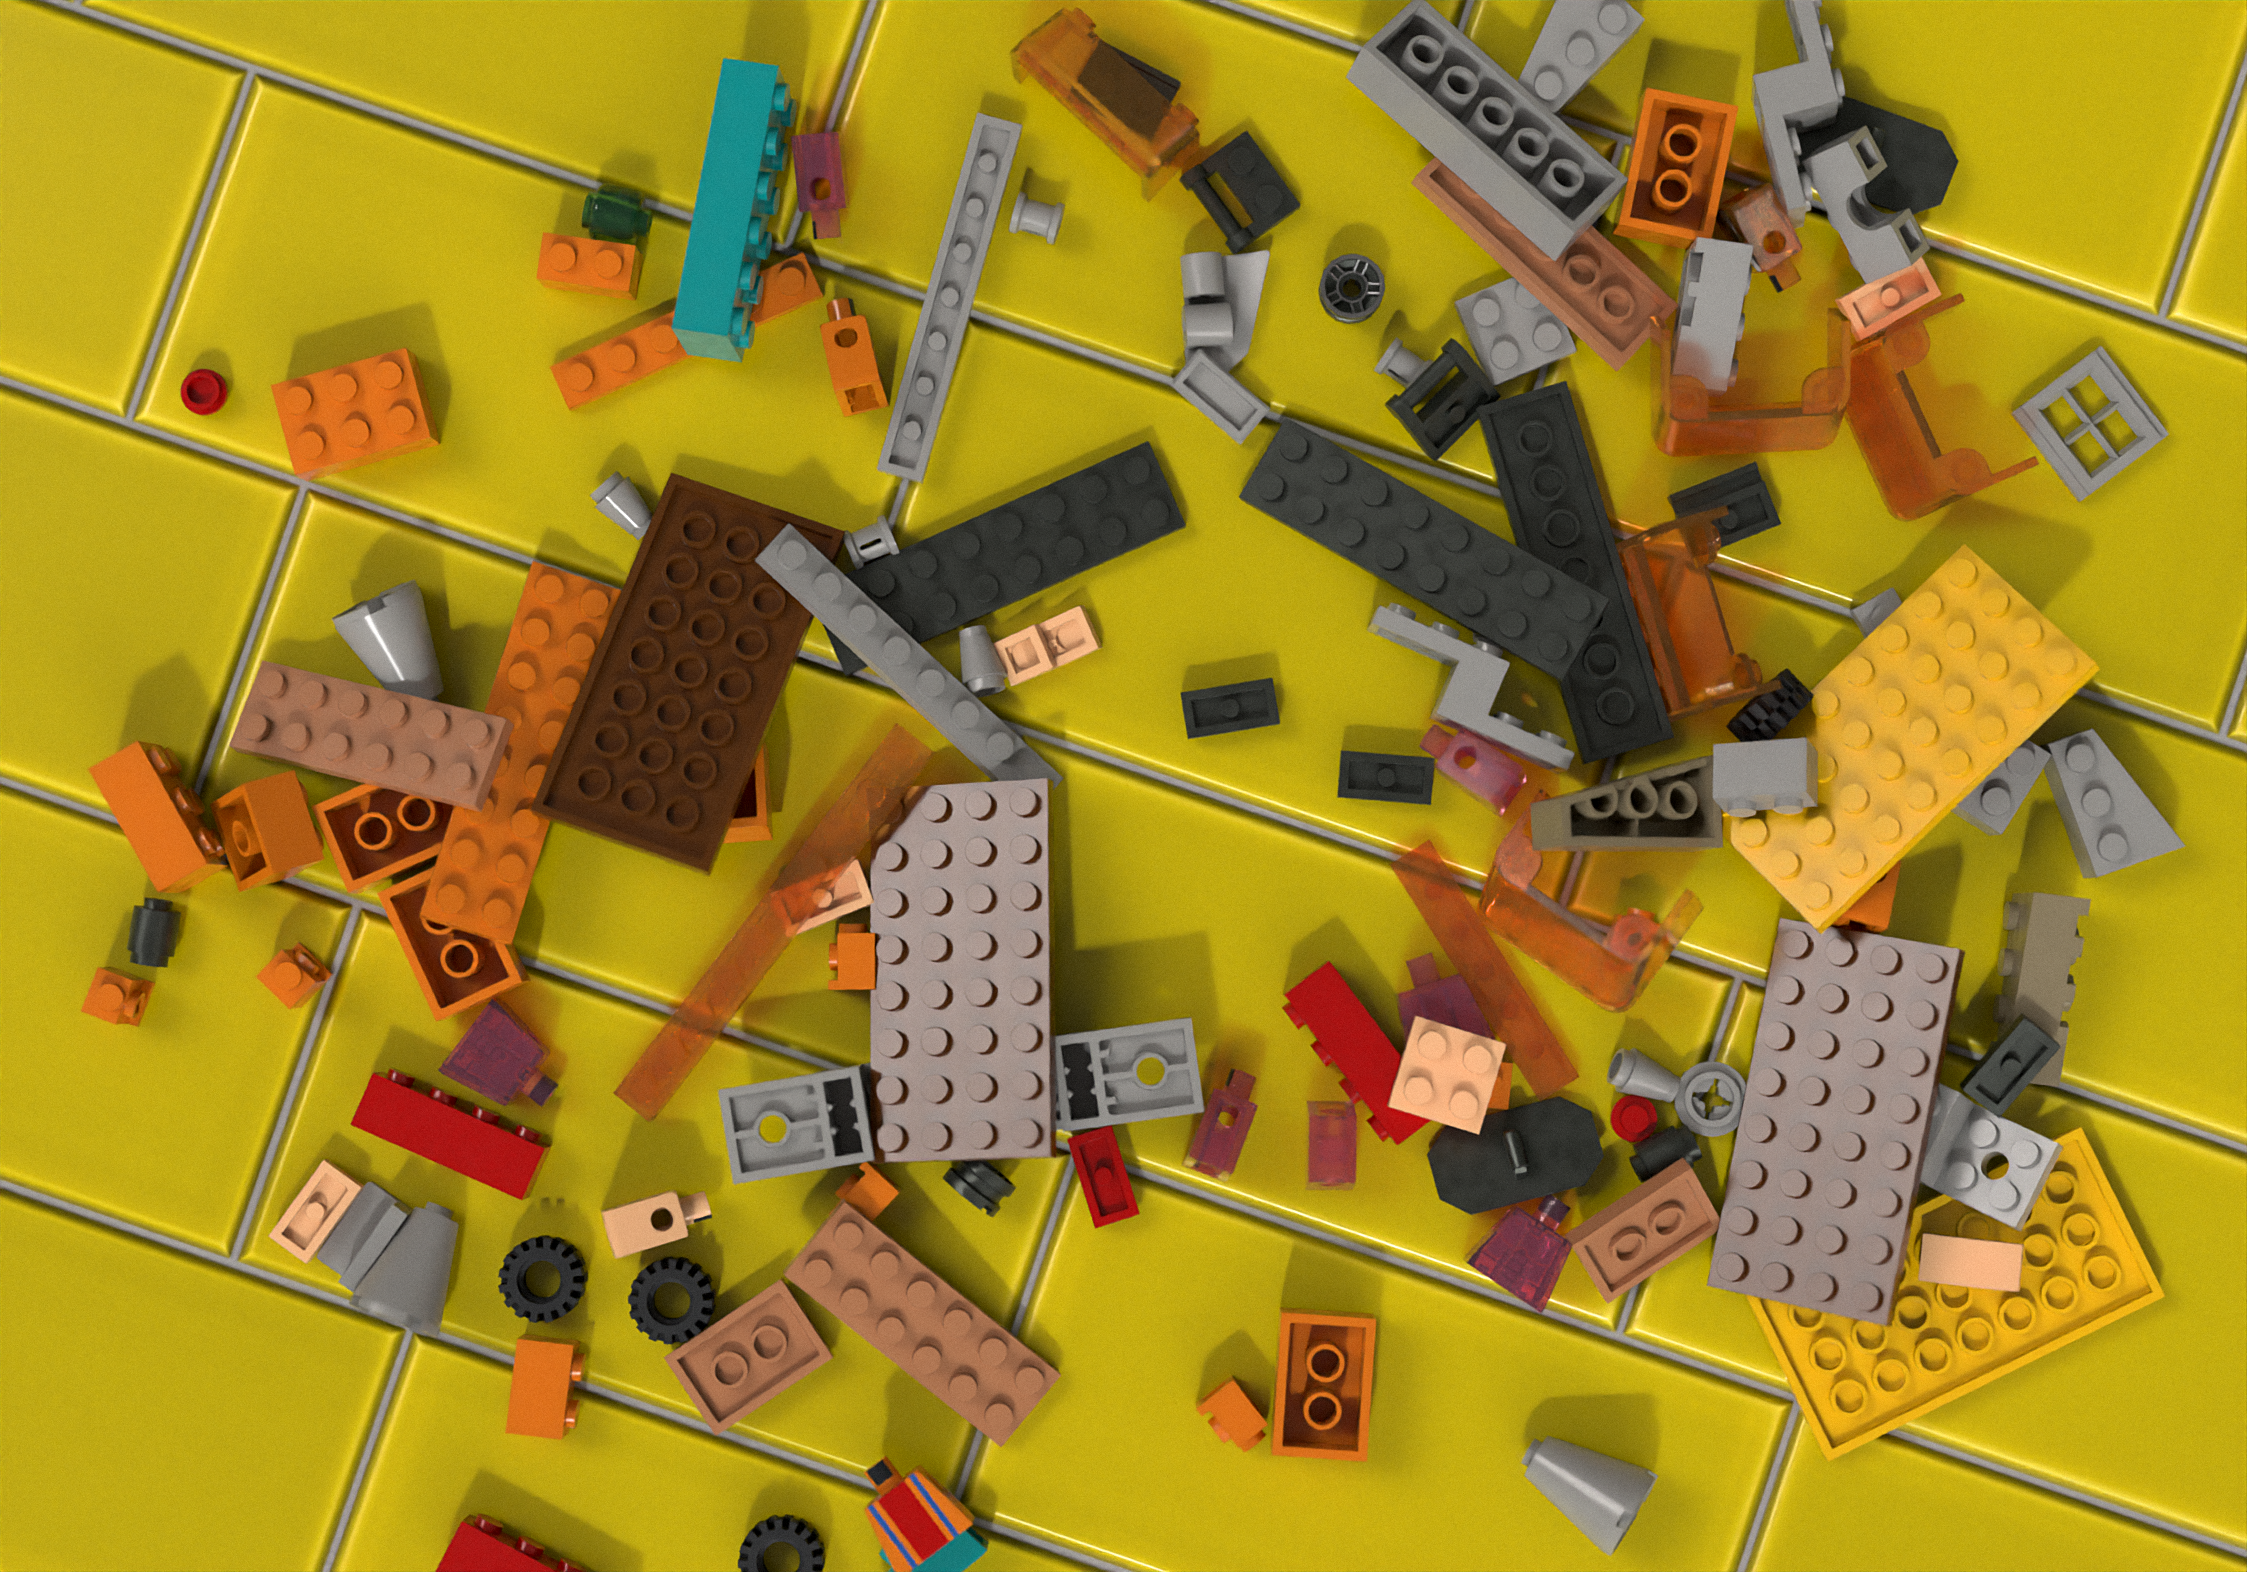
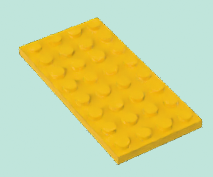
M1964 544L1810 691L1814 695L1813 698L1772 739L1807 738L1818 752V806L1803 807V811L1796 814H1781L1775 812L1774 809L1756 810V814L1750 817H1734L1721 809L1722 836L1822 934L2100 669L2094 660Z
M2076 1126L2050 1139L2063 1146V1149L2021 1232L1943 1193H1939L1915 1205L1892 1327L1744 1294L1825 1460L1829 1462L2165 1297L2082 1127ZM2006 1160L1986 1170L1989 1179L1997 1180L2004 1177L2009 1169V1161ZM1923 1233L2024 1244L2020 1291L2014 1292L1918 1281Z

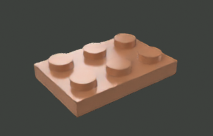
M1682 1157L1565 1234V1237L1595 1287L1608 1304L1716 1233L1720 1218L1694 1171Z
M781 1278L666 1355L664 1359L715 1436H717L834 1357V1354L784 1278Z

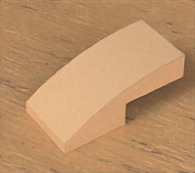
M1084 605L1075 607L1041 624L1032 625L993 643L1011 686L1030 680L1103 648Z
M1923 1233L1918 1281L2019 1292L2024 1244Z

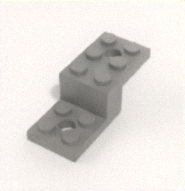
M1784 0L1800 63L1753 75L1751 100L1781 216L1791 229L1804 226L1805 213L1811 210L1810 200H1813L1807 173L1798 174L1797 167L1800 166L1798 155H1801L1797 134L1836 124L1837 111L1843 107L1842 96H1845L1843 79L1839 68L1832 70L1830 68L1832 63L1830 52L1833 51V42L1828 24L1819 25L1818 22L1820 20L1819 7H1822L1821 0Z
M1390 603L1387 609L1382 606L1378 607L1367 631L1452 667L1430 719L1553 773L1559 774L1568 770L1575 753L1565 749L1567 743L1565 739L1544 730L1536 733V735L1521 730L1524 724L1523 721L1500 711L1497 714H1493V717L1488 715L1510 662L1501 659L1502 650L1479 640L1473 646L1457 640L1460 632L1434 621L1430 627L1414 621L1416 613L1401 605Z
M1191 1017L1056 1035V1130L1063 1129L1064 1132L1204 1112ZM1147 1057L1159 1059L1165 1068L1162 1080L1153 1085L1140 1081L1136 1072L1139 1062Z
M871 1063L718 1090L733 1184L875 1160L870 1127ZM769 1115L779 1116L786 1123V1135L779 1142H769L761 1134V1122Z
M1939 1083L1920 1183L2021 1232L2063 1146L2002 1116L1998 1118L1992 1112L1974 1104L1959 1092ZM2000 1155L2006 1156L2009 1161V1169L2006 1175L1997 1180L1989 1179L1986 1167L1990 1159Z

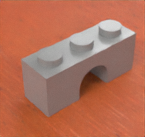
M1866 125L1819 146L1801 161L1806 169L1811 187L1817 190L1827 209V216L1831 226L1839 232L1849 251L1850 262L1854 269L1860 272L1865 284L1913 265L1930 249L1910 208L1893 214H1885L1877 211L1868 202L1865 194V184L1869 183L1883 171L1887 164Z

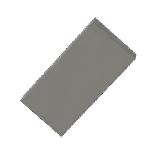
M1201 349L1194 354L1169 384L1239 445L1270 410L1267 405Z

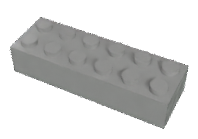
M1425 0L1411 1L1362 47L1346 75L1350 82L1554 262L1609 208L1628 181V178Z

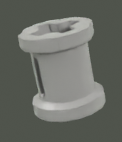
M1020 191L1013 210L1009 232L1016 234L1021 230L1046 238L1047 243L1054 245L1061 226L1065 204L1058 202L1053 206L1028 199L1027 193Z
M1396 337L1374 371L1378 374L1385 373L1407 389L1433 361L1430 359L1427 361L1422 360L1402 346L1403 341Z
M884 515L877 517V523L856 532L850 533L848 530L845 531L843 539L857 571L864 568V563L887 553L896 555L900 553ZM878 538L881 539V540H879V541H877V542H874V543H872V544H869V545H867V546H865V547H860L861 545H864V544H866V543H869V542H871V541H873V540H876V539H878Z

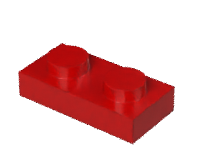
M1112 1125L1103 1126L1067 1138L1095 1229L1140 1215Z

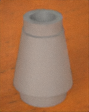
M616 471L590 497L597 503L594 508L639 540L646 534L653 517L652 512L629 476L624 479Z
M978 625L961 630L959 637L962 685L976 698L993 695L1004 690V679L1007 677V673L990 636L987 634L986 626Z
M1623 1048L1619 1049L1614 1055L1607 1073V1082L1615 1085L1617 1092L1664 1100L1668 1103L1672 1102L1677 1095L1681 1082L1679 1076L1674 1075L1635 1048H1632L1630 1051Z

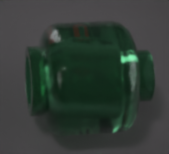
M604 183L596 192L590 191L586 197L582 213V228L588 229L589 237L594 240L636 245L640 236H649L653 221V210L646 209V200L641 191Z

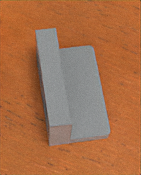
M368 1182L318 1252V1260L340 1274L342 1277L338 1282L354 1293L413 1209L375 1182Z

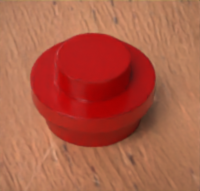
M198 369L185 377L181 385L180 394L182 402L187 409L195 414L208 416L217 413L224 407L228 398V387L223 377L215 371Z
M1628 1095L1622 1097L1613 1105L1610 1112V1124L1615 1134L1621 1139L1629 1142H1639L1648 1138L1654 1132L1657 1125V1113L1653 1104L1646 1098Z

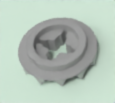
M1701 1062L1683 1072L1680 1078L1679 1090L1674 1098V1109L1684 1125L1686 1124L1690 1130L1697 1134L1710 1137L1727 1134L1739 1126L1747 1085L1735 1069L1720 1062ZM1716 1078V1094L1723 1097V1100L1730 1101V1105H1714L1711 1112H1708L1707 1119H1705V1103L1693 1097L1692 1094L1693 1092L1700 1093V1091L1708 1092L1710 1085H1713Z

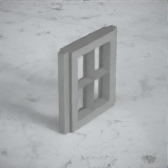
M2102 346L2095 349L2011 413L2078 502L2093 493L2169 435ZM2088 375L2093 378L2110 400L2108 405L2092 417L2088 415L2070 391L2072 387ZM2061 396L2064 397L2083 422V424L2064 438H2062L2042 412L2043 409ZM2116 409L2137 435L2135 440L2119 452L2115 450L2097 426L2099 422ZM2087 431L2091 432L2110 457V459L2091 473H2089L2069 447L2070 444Z

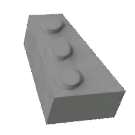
M1556 0L1518 83L1552 113L1558 116L1638 33L1645 19L1625 0Z
M1697 237L1684 253L1677 300L1679 306L1676 308L1665 390L1720 398L1727 391V386L1734 387L1738 372V359H1733L1735 343L1741 340L1744 329L1745 313H1741L1744 295L1748 294L1752 270L1750 262L1753 245Z
M2094 729L2079 731L2039 746L2051 754L2043 769L2083 878L2100 877L2185 846Z

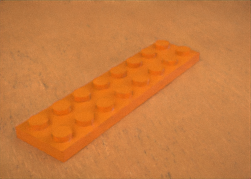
M535 561L531 563L484 713L507 718L514 726L482 812L454 805L418 917L503 944H512L550 823L549 820L533 815L530 809L622 590Z

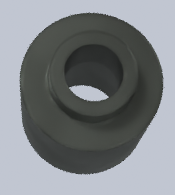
M145 898L144 906L134 905L127 950L131 951V963L153 967H168L169 957H174L181 918V912L172 910V901Z
M1685 1124L1677 1129L1672 1125L1634 1144L1635 1155L1629 1157V1161L1638 1179L1643 1183L1682 1157L1691 1168H1694L1693 1162L1703 1157L1695 1138Z

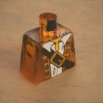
M1770 183L1749 186L1719 204L1715 221L1729 242L1753 245L1750 262L1751 274L1766 272L1777 293L1788 289L1802 279L1790 258L1803 249L1802 244ZM1765 237L1768 239L1769 247L1767 251L1764 249L1763 241Z

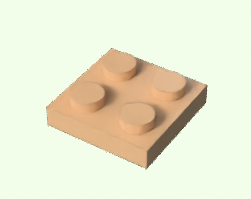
M1414 1016L1387 1106L1479 1134L1506 1044Z

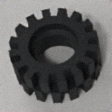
M1786 668L1736 713V716L1729 721L1726 727L1740 742L1772 740L1781 729H1784L1800 713L1799 711L1808 704L1814 695Z
M549 1235L530 1238L515 1246L504 1258L503 1262L505 1263L503 1268L499 1269L498 1277H501V1284L498 1285L500 1294L504 1293L506 1300L503 1302L507 1308L512 1307L516 1311L514 1314L519 1318L526 1317L529 1318V1322L534 1323L554 1321L573 1310L579 1304L580 1298L584 1296L586 1290L584 1285L588 1281V1272H584L583 1267L586 1263L583 1257L579 1258L576 1251L578 1249L572 1244L564 1243L565 1239L559 1237L551 1238ZM548 1261L557 1267L561 1276V1282L558 1290L553 1295L540 1297L528 1289L526 1272L534 1262Z
M665 1257L645 1267L633 1281L631 1294L628 1295V1304H631L629 1314L632 1320H636L638 1324L636 1328L641 1333L645 1332L649 1335L648 1339L655 1342L657 1340L664 1341V1344L682 1343L696 1336L709 1323L716 1307L714 1305L716 1290L712 1288L711 1282L713 1280L710 1275H706L701 1270L703 1267L697 1262L693 1264L688 1261V1258ZM676 1282L684 1286L688 1291L690 1306L683 1316L668 1318L657 1310L655 1294L662 1284Z
M785 1514L784 1517H778L777 1515L769 1516L767 1520H761L757 1523L743 1541L739 1550L738 1569L741 1568V1572H769L764 1564L765 1550L775 1542H787L793 1545L799 1553L800 1564L796 1572H822L825 1564L823 1542L820 1543L817 1530L809 1528L807 1526L808 1522L801 1518L799 1521L793 1519L794 1515Z

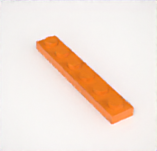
M803 252L759 272L758 276L763 277V293L760 303L753 304L750 321H754L755 328L823 298V294ZM675 310L550 366L570 411L578 409L694 356L687 355L672 330Z

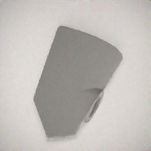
M1268 250L1222 256L1219 252H1198L1180 257L1185 305L1182 306V331L1186 364L1201 349L1228 372L1248 354L1270 256Z

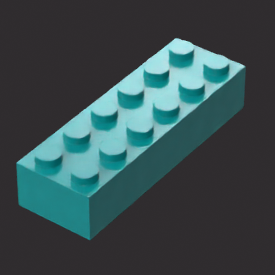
M723 58L672 323V330L687 355L742 363L744 349H751L753 345L755 322L750 321L753 304H759L762 298L763 277L758 276L761 259L767 260L770 255L772 234L767 231L769 216L776 215L779 208L780 189L775 187L778 171H784L787 165L788 144L783 143L786 126L793 127L797 109L796 99H792L790 95V84L785 83L780 68L777 65Z

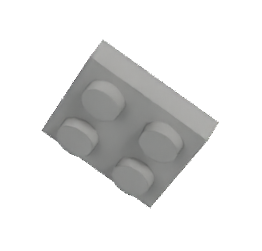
M1514 277L1454 303L1480 367L1494 387L1570 356L1577 351L1567 326Z

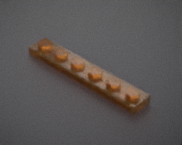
M1427 840L1389 864L1500 1041L1506 1044L1505 1049L1538 1101L1541 1102L1579 1078L1580 1076L1431 841Z

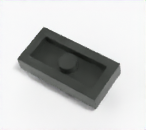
M1273 678L1180 693L1188 740L1280 725Z
M1341 750L1337 798L1431 805L1435 758Z
M2021 1013L1959 1085L1962 1090L1999 1118L2061 1046L2054 1038Z

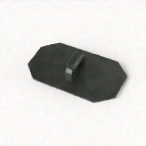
M1842 96L1843 107L1837 111L1836 124L1797 134L1801 149V155H1798L1800 166L1797 167L1798 174L1806 172L1801 161L1819 146L1866 125L1887 167L1869 183L1865 184V194L1869 203L1894 212L1910 208L1914 215L1941 205L1959 162L1943 131L1847 96Z
M1558 1096L1485 1115L1479 1134L1447 1125L1427 1156L1439 1200L1470 1215L1585 1186L1603 1159L1604 1154L1591 1111Z

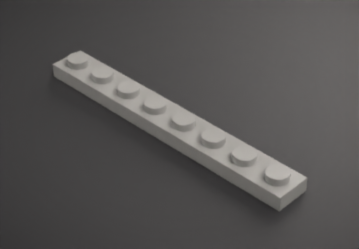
M977 113L877 470L879 472L923 484L1023 128L1020 124Z
M787 524L755 559L765 571L992 781L1048 778L1054 781V789L1062 781L1063 777L790 524Z

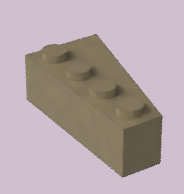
M1713 755L1683 760L1531 803L1533 851L1695 852L1722 848L1721 807L1713 799Z
M2035 892L2013 893L2012 902L2007 901L2004 907L2003 928L2009 930L2007 948H2001L1998 958V975L2004 976L2002 995L1997 994L1995 996L1992 1013L1993 1021L1998 1023L1997 1040L2022 1013L2054 1038L2061 1046L2030 1082L2031 1084L2057 1087L2060 1084L2069 1030L2068 1022L2061 1021L2062 1011L2068 1012L2074 1001L2076 984L2074 983L2073 975L2069 974L2070 965L2075 963L2076 958L2081 957L2084 938L2079 936V931L2076 927L2078 915L2088 916L2091 899ZM1991 1041L1989 1049L1996 1043V1041Z

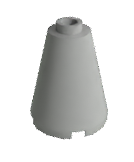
M415 579L381 592L379 596L368 601L364 600L332 618L336 626L335 629L385 690L440 702L437 695L444 691V685L421 588L418 587Z
M427 1202L425 1209L415 1207L354 1291L348 1304L365 1313H368L369 1310L376 1312L375 1315L381 1317V1320L437 1339L442 1323L459 1226L458 1223L451 1220L454 1212L431 1202Z
M1547 1436L1543 1443L1535 1439L1521 1461L1522 1464L1528 1467L1524 1476L1586 1537L1609 1556L1615 1552L1635 1520L1643 1501H1646L1658 1478V1475L1649 1469L1551 1436Z

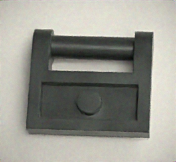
M1247 131L1243 132L1202 163L1192 167L1179 178V181L1187 191L1192 190L1226 236L1228 240L1225 244L1233 255L1246 248L1292 215L1301 206ZM1216 172L1253 223L1247 227H1241L1207 180Z
M1450 338L1441 347L1443 353L1400 396L1394 394L1385 403L1386 408L1399 420L1423 452L1435 462L1479 419L1477 407L1496 402L1501 397L1468 352L1453 338ZM1456 366L1459 371L1415 414L1412 409Z

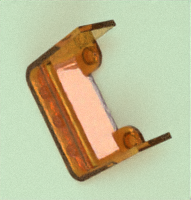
M1063 7L1024 36L1010 51L1013 77L1021 84L1030 75L1142 179V197L1149 203L1199 149L1200 134L1195 128L1199 120L1182 103L1179 102L1174 107L1094 33L1095 23L1081 9L1076 7L1071 12Z
M1962 293L1896 321L1842 349L1832 357L1827 367L1828 381L1884 505L1891 516L1903 522L1918 520L2039 465L2036 456H2033L1992 475L1985 458L1974 449L1960 448L1942 456L1904 370L1918 364L1928 354L1930 337L1924 324L1951 313L1964 303L1965 300Z
M1837 307L1828 308L1827 367L1818 368L1806 377L1802 385L1801 401L1709 406L1708 391L1701 380L1689 374L1670 375V329L1660 316H1650L1651 436L1655 445L1662 453L1673 457L1804 451L1826 448L1833 443L1839 433L1850 398L1851 320Z
M1726 506L1658 524L1616 544L1670 723L1782 688L1779 679L1762 684V672L1756 660L1750 659L1743 652L1735 654L1708 568V565L1716 560L1717 552L1721 549L1720 534L1711 522L1729 515Z
M1540 788L1496 850L1477 904L1478 917L1491 932L1601 1009L1610 1013L1625 1012L1634 1006L1704 907L1696 894L1686 888L1660 926L1644 916L1631 914L1620 918L1605 936L1532 886L1531 883L1542 868L1543 854L1542 851H1533L1531 803L1551 798L1546 791Z

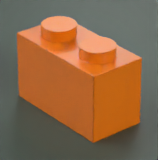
M543 232L536 279L545 288L636 301L643 255L636 245Z
M524 1334L517 1339L505 1433L562 1440L568 1435L569 1428H576L579 1418L580 1401L573 1400L575 1381L582 1382L586 1362V1354L579 1353V1340Z

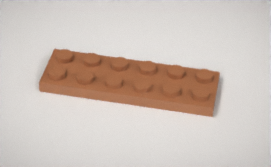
M1434 157L1411 182L1616 372L1679 306L1592 225L1554 262L1437 157Z
M262 660L229 746L239 753L482 812L514 725L504 717Z
M844 1198L783 1270L784 1275L1000 1447L1003 1446L1061 1376L1058 1369Z

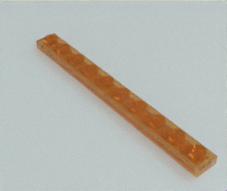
M896 723L613 1092L617 1097L648 1122L656 1119L788 947L798 931L811 917L819 904L936 754L934 750L901 724Z

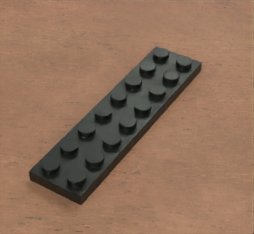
M1563 381L1477 407L1478 420L1516 546L1610 599L1609 605L1563 683L1557 680L1582 765L1674 738L1567 382Z
M1287 417L1239 496L1241 501L1562 683L1610 603V599Z
M1147 441L899 550L900 553L896 555L890 554L865 565L861 570L851 571L845 574V576L920 645L1186 528V525L1150 443ZM823 624L845 676L852 675L869 667Z

